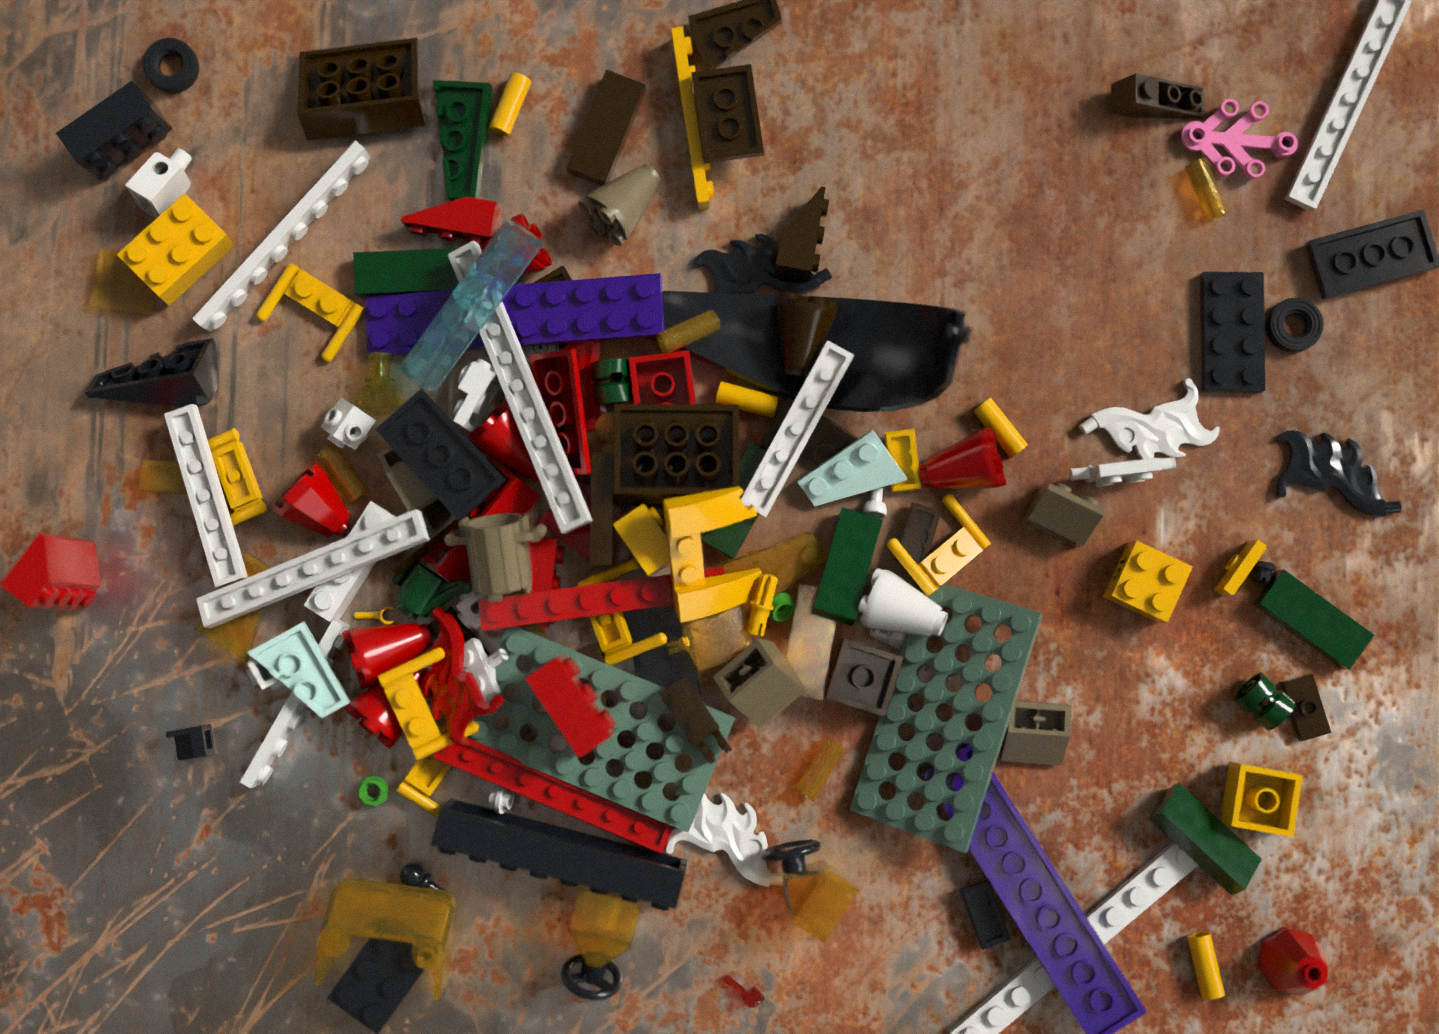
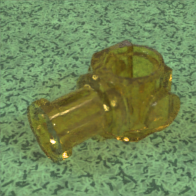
M373 352L365 354V360L369 363V378L365 380V386L362 388V391L358 392L359 409L375 411L382 415L390 414L404 404L402 389H395V379L390 378L392 353ZM385 392L387 394L386 403L379 407L376 406L374 402L375 397L379 393Z

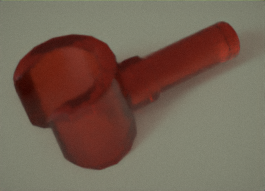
M728 974L723 979L726 984L738 992L748 1007L755 1008L763 1002L764 996L756 986L747 992L743 986Z

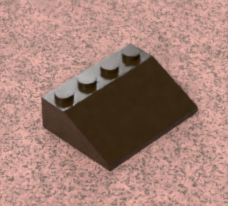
M409 38L300 52L297 115L307 141L426 126L425 97L418 39Z
M614 404V504H663L665 499L739 486V405Z

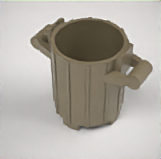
M499 513L480 516L471 520L468 517H464L459 521L460 529L456 528L445 536V543L448 546H454L455 544L466 545L472 591H474L475 596L487 594L488 602L503 601V595L525 588V594H529L532 591V573L527 541L538 542L547 533V528L543 524L529 526L528 514Z

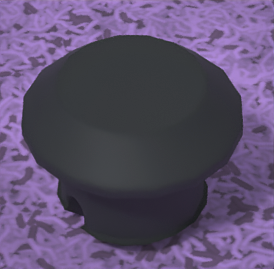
M1257 561L1252 570V581L1255 583H1270L1272 571H1275L1277 567L1271 562Z

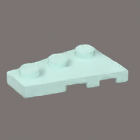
M871 429L799 478L797 483L813 505L818 506L906 481L907 477L874 430Z
M305 621L247 652L254 660H257L269 670V673L276 679H279L293 691V694L321 718L350 703V699Z

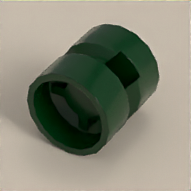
M629 358L590 362L591 378L597 382V386L593 388L595 405L634 401L632 384L627 382V378L630 376ZM610 375L613 376L615 382L609 383Z
M1260 672L1252 676L1241 686L1234 697V701L1247 713L1254 712L1253 718L1269 731L1280 725L1290 715L1295 707V702L1282 690L1275 691L1276 684Z

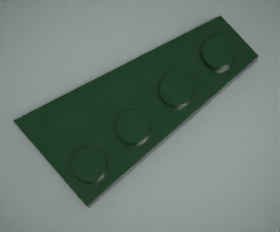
M433 80V87L437 98L436 113L439 118L441 132L439 133L444 157L442 164L446 198L450 201L464 197L479 199L493 86L485 82Z

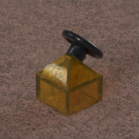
M818 840L793 841L763 850L760 854L763 861H783L781 863L782 873H784L782 881L783 894L792 922L825 944L859 891L855 881L824 860L806 865L805 856L821 848V843Z
M579 890L570 930L581 954L569 958L561 969L562 982L571 993L587 1000H604L612 997L620 990L623 981L622 973L612 960L631 948L641 904ZM582 963L580 973L570 974L574 966ZM606 969L613 976L612 984L604 979ZM587 983L595 985L601 990H588L577 984Z

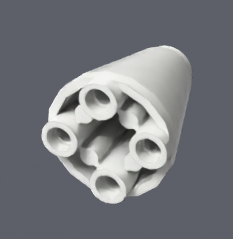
M877 568L871 580L873 588L870 595L863 596L858 608V612L862 613L860 623L869 629L932 636V634L940 636L945 627L948 613L942 611V607L892 571Z

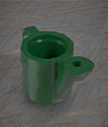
M418 561L401 575L396 573L392 579L396 585L400 586L393 596L398 601L395 608L413 620H417L419 615L427 618L434 608L440 607L459 594L472 592V586L459 578L458 581L449 583Z

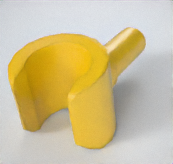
M387 606L382 608L381 611L355 612L354 618L355 620H381L385 624H393L396 621H386L383 614L386 610L396 609Z

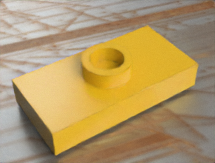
M915 428L884 432L886 449L907 477L906 481L892 484L891 492L922 489Z
M1260 540L1248 541L1240 554L1233 555L1227 562L1225 569L1228 571L1214 590L1222 596L1234 595L1267 549V545Z

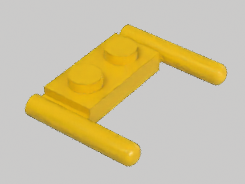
M289 262L256 313V318L261 322L267 321L283 294L287 295L338 327L321 354L323 361L331 362L365 309Z
M235 428L208 439L217 473L230 508L234 510V513L230 514L233 526L267 512L266 505L261 500L263 497L243 443L239 441L240 436Z
M952 494L944 495L942 502L962 528L919 564H916L897 539L892 538L887 542L889 550L927 596L932 594L991 544Z
M631 558L578 581V586L608 583L611 580L637 570L639 562L637 559ZM623 612L589 617L601 651L605 653V661L609 665H615L664 645L667 642L666 635L658 633L632 644L633 639Z
M442 648L431 650L378 675L417 760L453 744L448 736V732L441 735L419 685L412 674L442 660L445 657V652ZM471 721L467 726L465 738L479 731V725L476 721Z
M447 718L439 728L441 735L447 729ZM434 752L420 760H416L403 781L398 785L396 792L438 818L442 806L428 797L431 796L451 766L433 759Z

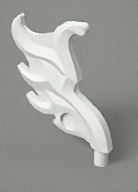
M1190 378L1183 381V385L1186 388V395L1183 399L1155 406L1148 415H1143L1127 408L1112 407L1089 415L1090 418L1079 425L1080 430L1085 435L1096 428H1103L1109 433L1116 446L1126 453H1130L1132 446H1135L1137 455L1141 460L1154 458L1155 452L1174 458L1184 457L1186 454L1178 450L1182 443L1195 446L1211 444L1216 440L1220 427H1215L1212 431H1209L1200 424L1195 407L1198 402V391Z
M680 789L677 792H675L676 796L681 794ZM704 793L689 832L674 828L669 835L666 846L668 854L673 853L675 843L680 840L690 841L711 852L721 849L728 853L738 872L746 879L769 887V885L785 886L786 874L771 872L767 868L766 861H763L760 857L761 852L768 847L764 831L759 832L757 835L753 833L757 817L755 810L748 803L744 804L747 812L741 815L736 810L732 800L724 793L719 794L723 801L719 805L713 804Z

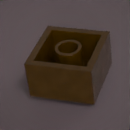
M841 639L824 697L886 717L903 657L847 639Z

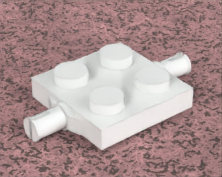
M1174 457L1100 464L1094 467L1088 465L1082 468H1070L1069 475L1071 481L1086 479V483L1096 482V487L1115 485V483L1122 482L1124 478L1126 479V484L1138 483L1152 479V474L1158 471L1175 470L1176 461Z
M471 638L465 643L463 667L466 672L473 673L483 697L490 701L495 695L501 693L496 680L495 667L508 660V655H506L507 652L504 649L500 648L497 652L488 656L480 639ZM433 696L426 700L431 712Z

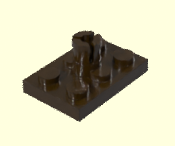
M751 64L691 72L704 164L764 156Z

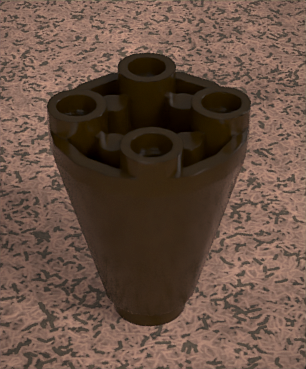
M781 291L777 305L781 363L785 365L783 373L807 377L808 370L812 369L837 316V301Z

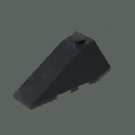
M213 338L186 342L176 346L177 352L163 357L159 352L152 354L148 360L138 366H134L130 362L96 374L85 393L88 398L185 407L190 404L197 406L206 405L211 402L219 386L215 341Z

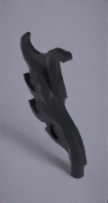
M755 234V239L761 242L760 246H752L742 240H730L729 244L736 247L734 252L722 253L717 250H706L696 257L693 268L705 265L712 271L715 281L714 292L749 294L757 292L761 285L768 284L784 292L800 294L819 289L821 284L832 278L827 268L816 274L811 273L809 282L774 276L777 248L774 241L764 234Z
M1296 430L1286 431L1276 439L1277 442L1286 441L1291 448L1288 468L1277 480L1276 495L1278 498L1286 496V489L1289 484L1298 483L1322 491L1333 487L1338 490L1352 507L1366 514L1386 516V514L1401 512L1400 501L1385 502V499H1381L1378 493L1376 472L1371 464L1364 465V467L1361 466L1363 452L1357 442L1349 438L1346 439L1345 442L1349 447L1346 451L1327 433H1320L1324 441L1320 445L1311 441L1306 434Z

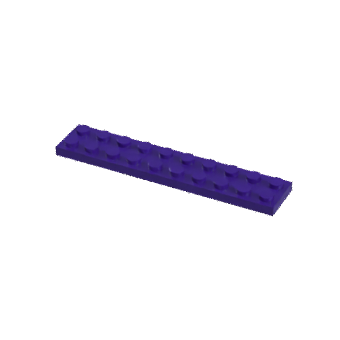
M660 273L496 286L521 347L665 336L663 282ZM456 289L365 296L367 356L369 357L481 350L486 348L466 300L450 321L437 317Z
M969 744L957 750L959 759L962 761L971 759L973 749ZM933 766L921 773L925 781L933 777ZM993 772L969 845V851L1085 1034H1114L1147 1013V1011ZM958 773L950 775L948 778L949 788L953 791H958L962 788L964 783L962 776ZM943 803L941 805L949 819H952L954 815L953 807L949 803Z

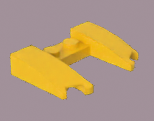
M740 486L663 500L674 607L680 623L720 613L752 599V595L749 592L754 580H759L762 575L760 568L704 578L700 533L757 516L754 506L750 504L746 507L739 498L743 493Z

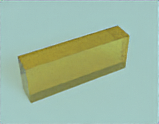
M798 584L795 611L793 613L785 659L806 689L800 696L823 700L836 621L811 614L818 587Z

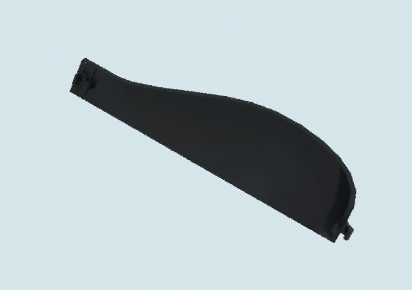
M663 290L665 336L645 337L646 339L655 340L680 351L689 350L690 355L786 398H789V396L796 398L807 378L783 373L785 365L781 363L777 305L780 295ZM814 296L838 302L837 316L821 350L828 340L854 354L826 409L856 412L896 411L920 406L936 399L952 384L961 346L970 342L972 332L970 326H964L966 313L964 310L916 303Z

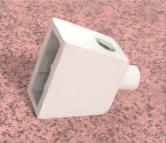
M177 148L170 158L156 152L146 161L125 185L141 210L157 218L184 193L186 194L191 182L184 170L192 161V157L184 150Z

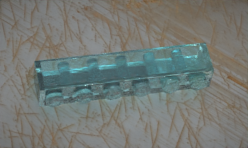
M506 218L398 369L418 387L437 391L544 243L521 224Z

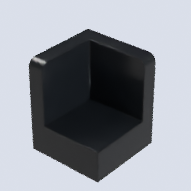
M211 724L166 732V738L174 737L178 760L216 754Z

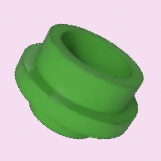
M782 592L773 596L771 605L774 606V609L770 610L769 618L777 622H783L793 615L795 611L794 600L788 593Z
M369 776L363 779L358 786V797L366 806H379L388 798V784L379 776ZM372 785L379 789V794L376 797L369 793V788Z

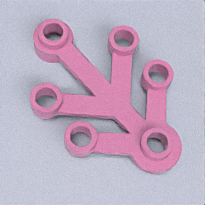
M1226 99L1219 106L1218 111L1205 122L1193 121L1183 128L1181 132L1183 146L1190 151H1200L1213 165L1214 171L1219 177L1229 176L1235 169V162L1229 157L1222 158L1213 145H1222L1243 168L1244 175L1250 180H1256L1265 172V165L1260 160H1253L1242 147L1270 149L1275 157L1284 159L1293 154L1298 146L1296 137L1289 132H1282L1276 137L1242 134L1252 124L1262 121L1268 115L1269 107L1262 101L1255 102L1249 108L1248 113L1225 132H1215L1212 130L1224 119H1231L1238 113L1239 104L1234 99ZM1224 106H1231L1233 113L1226 112ZM1254 108H1260L1262 116L1256 115ZM1194 131L1200 133V140H1197L1193 137ZM1282 139H1286L1290 143L1289 148L1283 146ZM1226 163L1229 171H1223L1220 164ZM1250 166H1256L1259 171L1258 174L1252 173Z

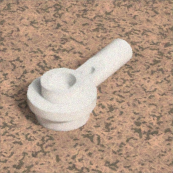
M494 784L489 797V807L495 809L496 813L503 814L506 809L509 810L512 807L515 793Z

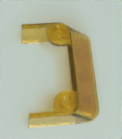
M354 878L342 879L332 890L318 937L314 985H321L334 964V957H339L346 953L350 947L352 935L413 943L412 957L414 962L421 968L436 970L433 1000L439 1001L450 974L457 907L454 896L448 891Z

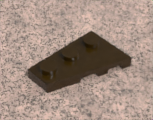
M741 0L688 16L703 70L716 69L781 24L782 17L777 1Z
M789 396L758 447L768 450L795 400L794 397ZM822 415L799 457L823 463L858 439V437Z
M439 499L419 510L422 513L430 540L382 559L397 574L401 575L428 553L429 546L439 538L444 541L445 536L451 532L450 529L459 523ZM470 514L467 516L469 520L473 518Z

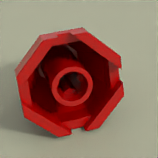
M316 461L312 464L311 470L306 469L282 494L283 498L280 501L277 499L272 505V509L281 517L328 538L333 534L340 536L350 525L347 521L350 517L347 507L326 470Z
M1281 927L1276 931L1278 933L1262 940L1257 967L1265 975L1268 984L1274 990L1302 996L1317 990L1327 983L1329 972L1327 956L1312 934Z

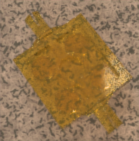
M738 605L707 617L681 622L682 638L665 643L666 648L676 645L678 647L668 649L667 652L671 655L686 650L692 658L696 672L730 662L752 644L750 633L745 631L749 617L746 618L741 606Z

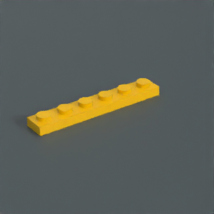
M683 27L671 28L672 43L698 211L710 209L709 199H715L713 182L706 181L705 170H710V163L704 164L699 124L697 122L691 73L696 72L695 65L689 66L687 55H693L690 36L684 37Z

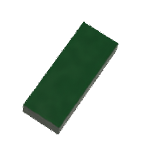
M458 248L353 252L354 294L358 298H365V296L457 289L460 284L447 254Z
M750 443L739 462V486L743 490V493L739 496L740 499L767 452ZM757 513V516L716 528L713 534L700 535L701 541L734 559L759 513Z
M842 507L811 614L850 626L854 624L883 519Z
M1277 570L1271 578V582L1265 586L1253 603L1254 606L1341 669L1350 670L1374 637V634L1286 570Z
M1180 783L1166 789L1148 818L1231 896L1247 888L1262 860Z

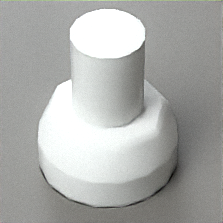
M882 487L871 490L870 501L865 503L863 514L876 518H885L887 516L886 504L882 502Z

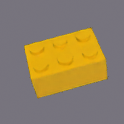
M184 193L117 255L170 306L236 245Z

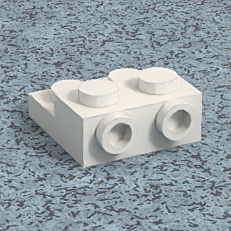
M480 358L476 362L473 361L470 367L465 366L458 377V382L460 383L458 389L467 397L465 400L460 399L453 411V415H455L453 421L470 433L478 427L501 387L494 367Z

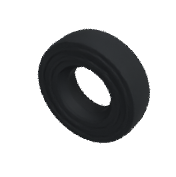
M162 38L152 43L146 50L143 57V70L149 82L157 89L166 93H180L190 88L196 81L199 74V61L195 52L185 42L176 38ZM169 55L178 56L182 61L181 70L174 76H166L162 74L160 69L162 60Z
M1303 298L1283 300L1272 308L1266 320L1268 338L1277 348L1286 352H1301L1312 347L1319 340L1323 331L1321 312L1312 302ZM1297 314L1303 318L1305 330L1302 335L1291 336L1285 331L1284 320L1288 315Z

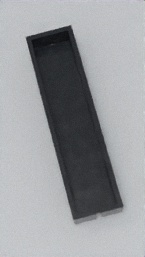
M453 798L449 799L440 808L431 841V846L438 847V851L443 854L456 855L458 852L469 855L468 859L474 862L487 863V860L497 862L500 868L508 871H517V868L530 871V876L539 879H547L548 876L560 879L559 882L566 886L578 887V884L589 886L590 891L597 894L608 895L609 892L620 894V898L627 902L638 903L639 900L651 902V907L662 911H669V908H677L687 865V859L664 853L659 854L649 849L506 812L498 814L495 812V809Z

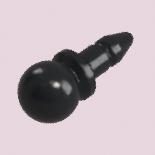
M408 863L401 869L400 881L404 886L416 888L418 893L424 889L425 892L435 896L440 901L452 902V897L443 887L440 888L437 883L429 880L431 874L424 873L423 868L419 864Z

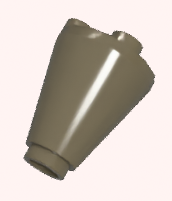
M644 164L642 167H637L586 194L578 202V205L591 221L588 224L590 230L598 237L604 235L617 246L623 245L631 236L656 193L661 179L651 166Z

